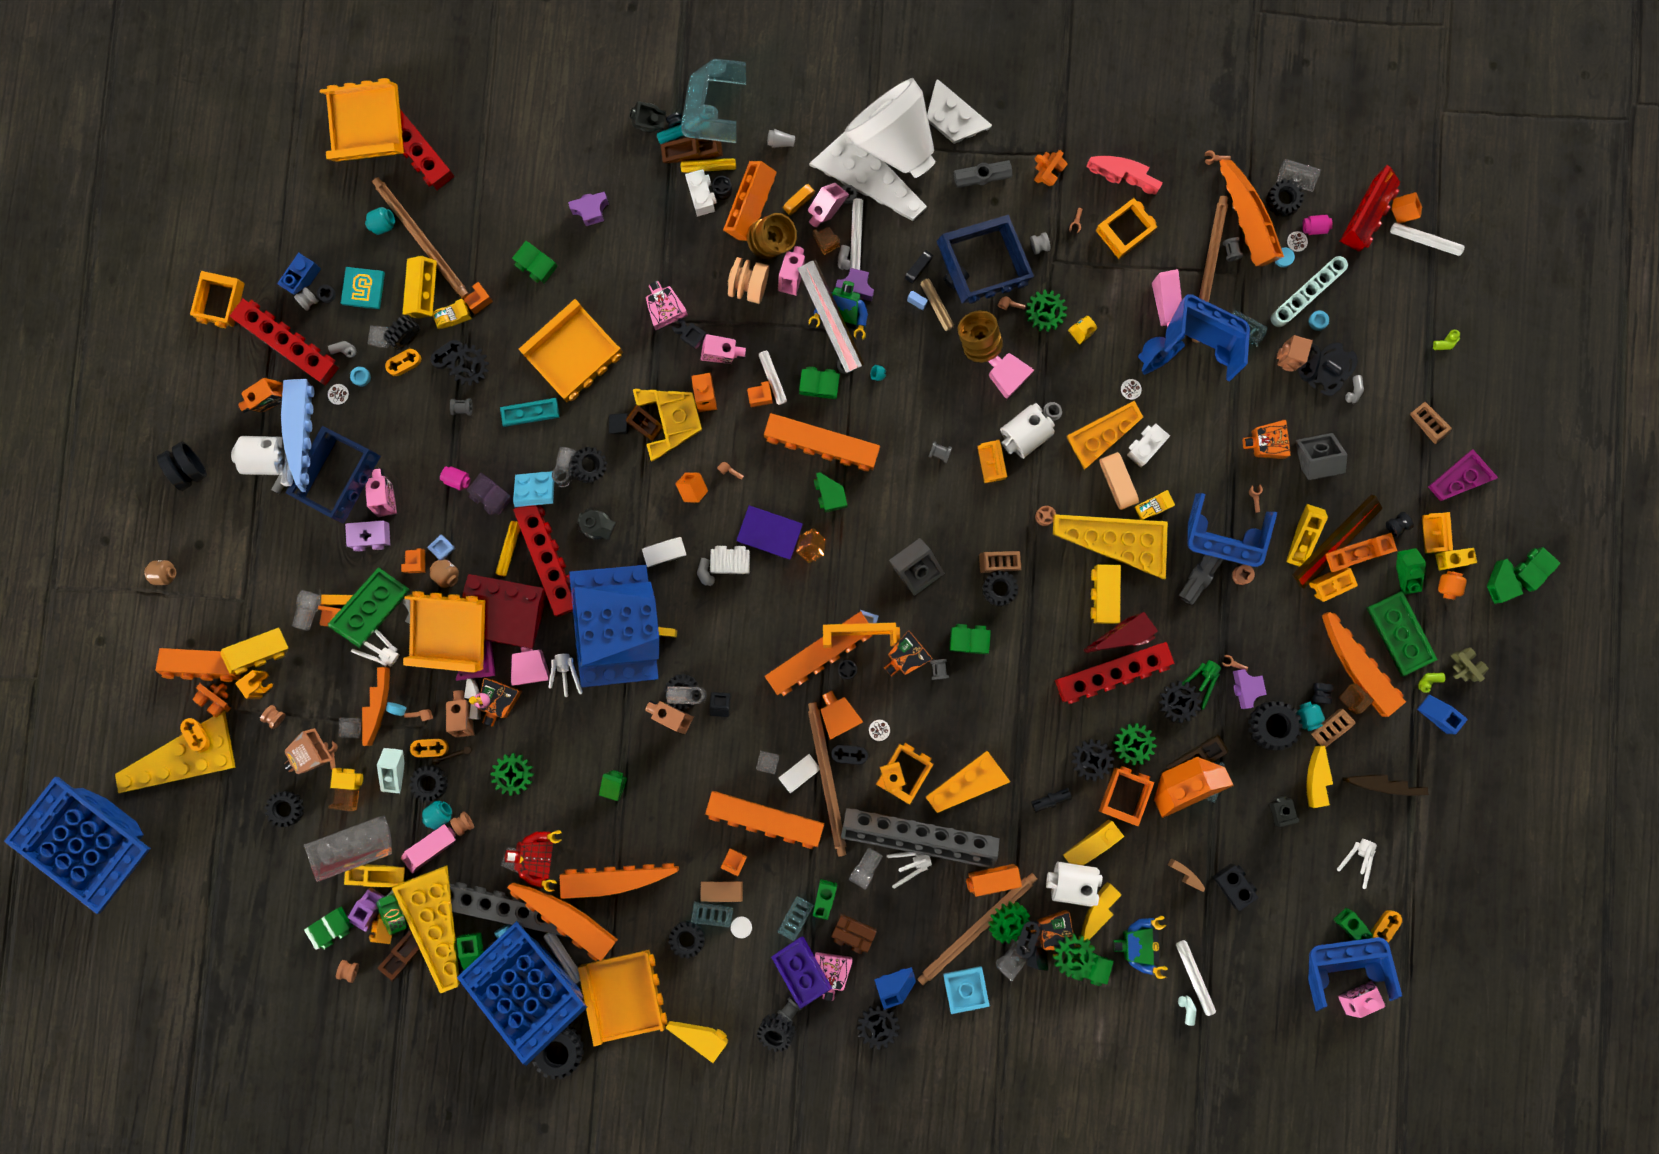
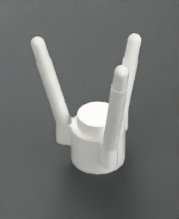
M378 629L375 630V633L388 646V649L385 647L383 650H380L368 642H365L364 645L378 653L380 658L355 649L351 650L352 653L381 663L385 667L387 665L391 667L400 655L397 653L398 649Z
M569 654L555 655V659L551 660L552 668L549 688L551 689L553 686L557 668L558 672H562L564 696L568 697L566 672L569 671L570 667L578 693L582 694L573 658H570Z
M1362 839L1360 843L1356 842L1353 849L1337 868V871H1341L1358 850V855L1364 857L1360 873L1364 874L1365 872L1362 887L1366 889L1377 845L1366 839Z
M913 852L888 854L887 858L916 856L913 857V863L899 868V872L916 867L917 870L895 883L892 888L895 889L917 874L928 870L927 867L932 866L930 857Z

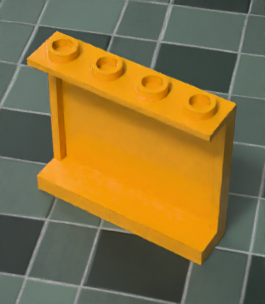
M381 78L378 79V82L374 83L372 81H361V84L358 85L355 83H345L343 87L329 85L327 89L320 90V93L325 94L327 98L332 150L326 151V159L338 162L404 154L398 85L396 83L390 82V79Z
M576 299L519 348V351L566 402L575 400L579 396L578 392L583 388H588L593 383V379L597 375H603L607 371V367L612 362L616 363L623 353L622 349L604 332Z
M414 591L412 595L405 596V599L410 600L409 656L403 658V665L465 672L483 670L485 600H478L477 596H466V599L460 598V595L455 594L448 595V597H442V593L424 595L422 591Z
M896 623L823 625V647L831 648V636L890 634V646H894L900 639V627H896Z
M650 950L582 964L578 967L584 1001L587 1006L586 1011L593 1046L651 1031H664L665 1025L668 1024L666 1013H662L663 997L662 993H658L659 977L658 974H654L655 958L653 954L650 955Z

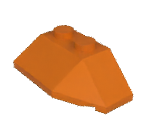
M1195 757L1161 774L1154 801L1162 818L1234 785L1225 767Z

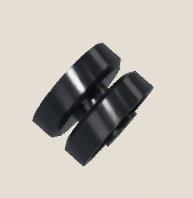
M183 441L174 445L172 452L166 450L157 456L158 464L163 473L178 490L183 491L192 485V480L198 482L207 476L205 467L199 457Z

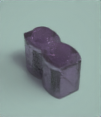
M480 473L467 489L470 493L468 497L477 504L479 501L485 505L483 509L491 515L494 513L500 515L513 499L509 493L483 473Z

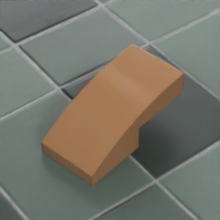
M1170 859L1168 866L1185 874L1182 882L1204 892L1205 887L1192 871L1178 861Z
M702 881L701 901L742 902L743 882Z

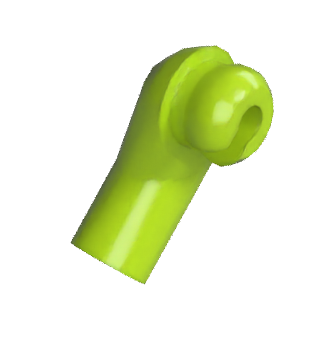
M1451 330L1444 340L1433 342V349H1453L1460 339V332L1458 330Z
M1425 674L1418 683L1419 690L1424 693L1430 692L1433 683L1445 682V674Z

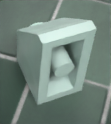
M383 748L377 763L380 790L382 792L400 794L405 764L403 750Z

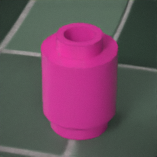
M1328 215L1308 216V218L1303 219L1304 234H1328L1329 230L1332 229V218H1329Z
M452 466L444 467L440 475V480L445 485L460 491L467 488L471 480L467 472Z

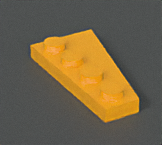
M1135 401L1067 435V439L1084 470L1143 418Z
M985 751L928 794L926 799L938 813L1010 783V780L989 752Z

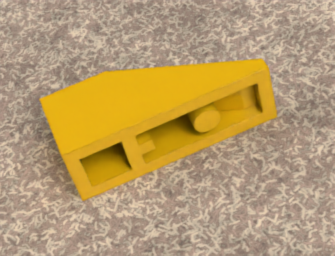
M1306 504L1293 538L1287 563L1301 566L1311 556L1328 519L1324 509Z
M1107 820L1063 854L1068 863L1085 865L1111 848L1124 835L1113 821Z
M669 1021L665 1027L712 1063H714L728 1043L727 1035L720 1029L715 1030L709 1027Z

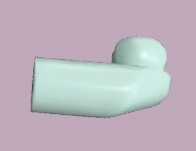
M1180 996L1178 1004L1180 1007L1186 1008L1185 1024L1193 1026L1196 1019V1007L1189 996Z

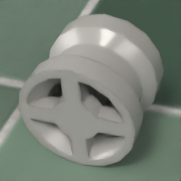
M1046 232L1041 233L1040 236L1033 235L1030 237L1031 247L1035 255L1043 250L1050 251V241Z
M307 287L302 289V293L294 296L306 311L310 309L312 304L319 302Z

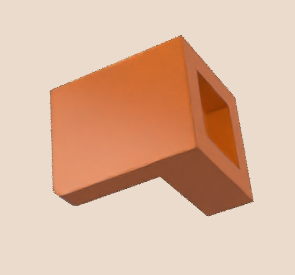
M1416 192L1397 197L1393 200L1392 212L1397 223L1400 224L1421 217L1422 205Z
M479 282L472 286L475 291L464 298V301L474 314H477L493 302Z
M769 381L761 382L762 386L747 389L750 407L773 403Z
M684 473L676 482V487L684 502L699 503L708 492L700 473Z
M421 548L406 550L405 564H401V572L425 573V550Z
M318 605V609L322 610L320 625L328 626V623L341 609Z
M730 848L721 868L738 876L748 856Z

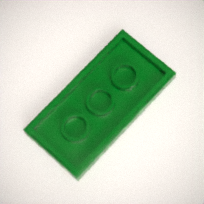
M378 567L328 623V627L361 648L409 593V588Z
M1399 591L1367 607L1401 677L1438 660L1403 591Z

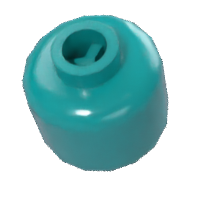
M379 207L369 211L366 215L365 225L369 231L376 235L386 233L394 227L395 217L389 209Z
M1311 702L1299 705L1301 709L1298 710L1296 715L1301 717L1299 724L1303 725L1302 729H1307L1309 732L1323 726L1322 723L1325 721V717L1320 705H1312Z
M434 801L422 812L423 824L434 830L447 824L451 820V807L444 801Z

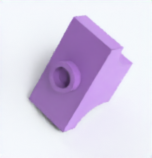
M605 192L594 195L586 194L580 199L568 202L572 214L583 217L586 226L603 222V209L609 205Z
M850 268L849 275L845 279L837 280L836 287L841 289L844 281L853 282V292L859 293L861 299L872 301L874 289L867 283L869 272Z
M1245 669L1233 671L1236 684L1234 685V692L1239 697L1241 709L1254 707L1253 704L1257 697L1267 695L1263 676L1252 677L1247 674Z
M369 888L363 897L355 903L348 916L350 923L365 932L369 931L373 920L376 919L379 913L376 902L378 899L386 896L373 888Z

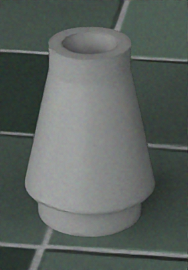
M777 129L769 130L767 145L772 148L794 147L795 135H790Z
M1050 402L1044 406L1043 415L1045 418L1049 417L1052 421H1055L1061 417L1062 409L1059 404Z

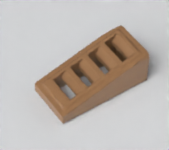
M1426 402L1410 413L1411 417L1434 444L1441 441L1452 430ZM1426 410L1427 413L1420 418L1418 415ZM1431 416L1432 419L1425 423L1424 421ZM1436 422L1437 425L1431 429L1430 426ZM1441 428L1442 431L1437 435L1435 432Z
M1020 551L983 552L979 554L981 573L1021 570ZM1010 556H1013V566L1010 564ZM995 557H997L998 567H995ZM1003 557H1005L1006 567H1003Z
M1338 709L1322 723V727L1315 729L1311 735L1321 746L1326 748L1354 726L1356 722L1344 709ZM1339 717H1341L1346 723L1343 724L1340 721ZM1333 722L1340 727L1339 730L1332 724ZM1327 726H1328V727L1331 729V731L1334 733L1333 735H1331V734L1327 731V729H1326ZM1321 731H1322V732L1326 735V737L1328 738L1326 741H1325V739L1319 734Z

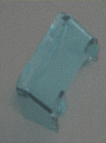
M713 59L692 73L689 78L681 130L683 135L689 138L736 143V121L718 119V110L714 106L705 105L709 80L746 85V62Z

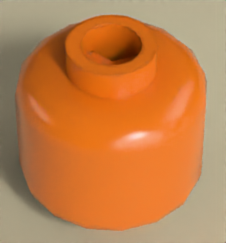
M1447 571L1446 574H1442L1440 577L1438 591L1444 594L1443 598L1455 600L1456 596H1463L1467 580L1461 573Z

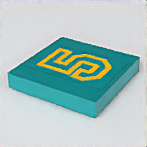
M346 267L341 304L380 309L385 272Z

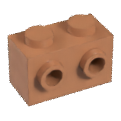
M1293 335L1277 353V359H1279L1278 366L1283 367L1282 369L1286 371H1296L1307 362L1313 340Z

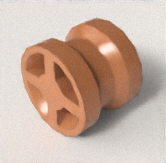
M1043 506L1035 514L1036 522L1041 526H1048L1053 522V516L1056 515V512L1050 506Z
M1248 565L1238 566L1232 572L1233 581L1239 585L1250 583L1255 576L1253 568Z
M270 705L261 715L260 721L268 723L271 729H275L285 718V713L277 711L274 705Z
M465 811L458 818L450 820L454 831L459 836H462L466 830L474 828L471 818Z
M342 960L336 972V979H346L348 982L353 983L358 973L359 964H350L347 960Z

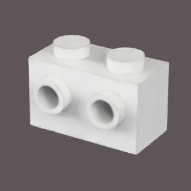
M703 169L685 174L697 217L715 212L714 204L717 202L714 192L710 193L709 186H712L709 174L705 175Z
M1154 424L1152 427L1148 425L1141 433L1143 437L1140 441L1136 439L1129 446L1131 451L1127 456L1139 467L1144 466L1170 437L1157 424Z

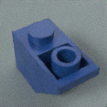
M298 252L277 284L294 295L304 287L309 286L321 268Z
M1428 695L1417 708L1421 714L1446 734H1457L1468 720L1455 708L1431 695Z
M912 967L874 979L884 1009L902 1004L916 983Z

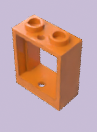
M1123 766L1120 769L1114 768L1099 812L1139 826L1154 782L1149 781L1150 777L1139 773L1136 776L1131 774L1132 770ZM1119 775L1144 784L1133 816L1108 807Z
M1015 864L968 873L969 878L966 879L968 890L975 896L1022 887L1019 869Z

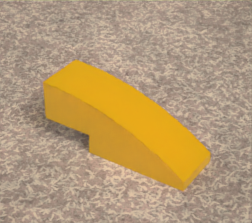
M1315 746L1308 767L1307 799L1308 806L1311 808L1330 805L1326 786L1333 785L1325 746Z
M356 864L345 865L344 885L394 887L404 882L405 867L357 864V866Z
M1108 882L1098 892V905L1089 907L1081 932L1084 941L1086 939L1090 940L1114 915L1109 908L1121 894Z

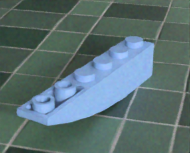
M307 379L283 380L281 425L284 450L295 484L302 492H306V485L309 484L307 467H310L308 450L311 449L309 434L312 432L310 418L311 414H313L311 401L312 397H314V387L310 385Z

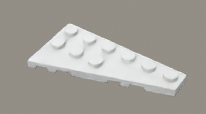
M846 132L841 134L809 163V166L823 171L829 177L836 178L844 185H852L857 192L890 207L893 211L911 221H914L927 209V206L884 161L854 145Z

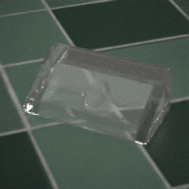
M1285 159L1281 164L1277 181L1281 182L1283 179H1286L1287 182L1291 179L1293 184L1295 181L1298 182L1297 187L1301 186L1302 189L1313 191L1321 169Z

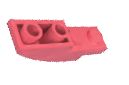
M1095 156L1089 159L1086 166L1091 172L1105 176L1109 182L1119 184L1122 178H1124L1127 183L1141 187L1147 194L1156 195L1162 185V182L1146 174L1150 167L1130 159L1114 156Z

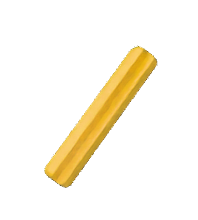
M732 158L682 161L681 171L695 172L702 169L704 171L735 170L736 160Z
M517 521L510 522L496 569L497 575H507L520 531Z

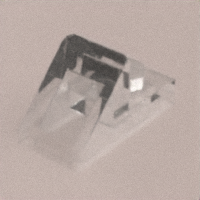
M1019 940L1014 942L1006 954L996 961L997 968L1010 981L1016 977L1028 960V958H1022L1017 953ZM1023 946V948L1025 949V953L1030 952L1025 946Z

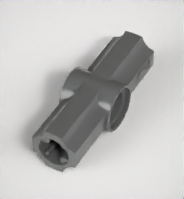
M1009 160L992 164L980 163L975 167L954 170V180L957 188L975 184L986 185L988 182L1012 178L1013 176ZM984 171L987 173V176L982 177L979 175V172Z
M1205 555L1200 564L1190 573L1189 580L1178 597L1184 602L1193 605L1202 590L1206 589L1214 578L1213 574L1223 559Z

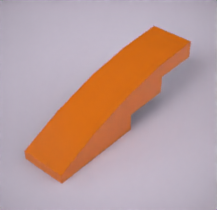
M387 667L377 668V687H370V707H362L363 746H372L383 719L390 681V668Z

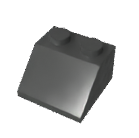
M1333 433L1296 440L1301 469L1308 480L1346 473L1347 453Z
M920 538L889 560L913 596L945 574L931 549Z

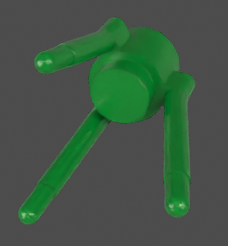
M1208 660L1206 664L1201 663L1199 668L1182 683L1184 685L1185 682H1190L1203 671L1202 676L1205 677V680L1199 689L1203 691L1209 680H1211L1201 706L1202 710L1205 709L1215 682L1220 676L1221 667L1211 660Z

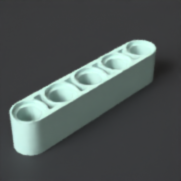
M1341 256L1333 258L1271 315L1272 324L1276 327L1286 325L1347 269V260ZM1333 264H1337L1340 270H1336ZM1320 276L1326 279V283L1320 280ZM1306 288L1312 291V295L1307 294ZM1292 301H1296L1299 304V308L1294 307ZM1278 313H1282L1285 316V320H1281Z

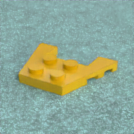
M633 389L636 405L639 407L657 403L666 438L647 444L651 462L702 431L692 392Z

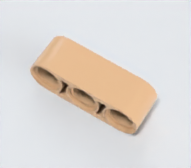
M1116 452L1101 458L1099 461L1118 508L1122 510L1139 503L1138 495L1121 455Z

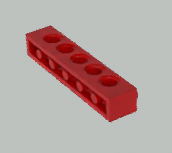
M400 109L403 155L406 159L410 157L413 160L411 165L418 173L422 171L425 175L423 180L429 187L433 185L438 190L455 176ZM411 136L408 142H404L406 137ZM418 151H423L420 156H415ZM429 165H434L432 170H427Z
M242 298L229 317L326 386L339 369L334 364L336 360L327 354L325 356L319 354L320 349L312 343L308 346L304 343L306 339L297 332L294 335L290 333L289 330L291 328L282 321L279 324L275 322L274 319L276 317L267 310L264 313L260 311L259 308L261 306L253 300L248 302ZM258 315V320L253 322V318ZM273 326V331L271 333H267L268 328ZM285 337H288V342L286 344H282L283 339ZM304 348L303 353L297 355L298 350ZM319 359L318 364L312 366L313 361Z
M521 506L513 509L554 615L560 617L572 612L570 578L564 571V568H566L564 559L558 556L559 546L556 540L551 538V526L549 522L545 523L543 515H545L543 506ZM537 518L539 522L537 527L531 528V520ZM540 536H544L545 543L538 546L537 539ZM549 553L552 554V561L545 563L544 556ZM554 571L559 572V578L556 581L551 580V574ZM560 589L566 590V596L563 599H559L557 595Z
M1163 642L1055 680L1062 702L1068 701V704L1080 701V696L1086 695L1087 698L1098 694V690L1104 688L1106 692L1115 689V684L1121 682L1123 685L1134 682L1133 678L1140 676L1143 679L1152 676L1151 672L1159 670V673L1170 669L1169 665L1175 663L1167 642ZM1149 656H1152L1155 659V665L1153 667L1149 666L1147 663V658ZM1131 662H1134L1137 665V671L1135 673H1132L1129 670V664ZM1114 668L1119 671L1117 679L1111 677V670ZM1094 675L1101 677V683L1098 686L1092 681ZM1077 681L1083 684L1081 692H1077L1074 688V684Z

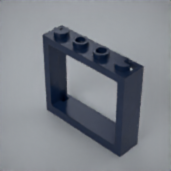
M1009 215L942 234L936 241L962 304L969 302V304L975 303L982 297L988 299L1001 291L1004 294L1017 286L1018 288H1023L1029 285L1028 282L1034 277ZM1000 230L1019 278L970 292L951 245Z
M322 426L311 445V449L308 451L310 467H307L309 484L306 485V492H302L293 479L292 486H289L285 493L344 524L381 456ZM338 440L362 452L363 455L331 511L307 498L306 495L335 442Z

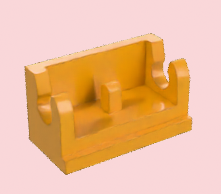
M1000 440L981 443L977 447L984 482L990 483L1005 480L1007 473Z
M1450 512L1422 515L1425 553L1453 551Z
M1351 568L1329 572L1309 583L1310 587L1316 591L1314 596L1322 600V602L1358 586Z
M252 670L235 683L246 699H261L262 695L273 687L272 683L266 687L262 686V681L266 680L269 676L267 671Z

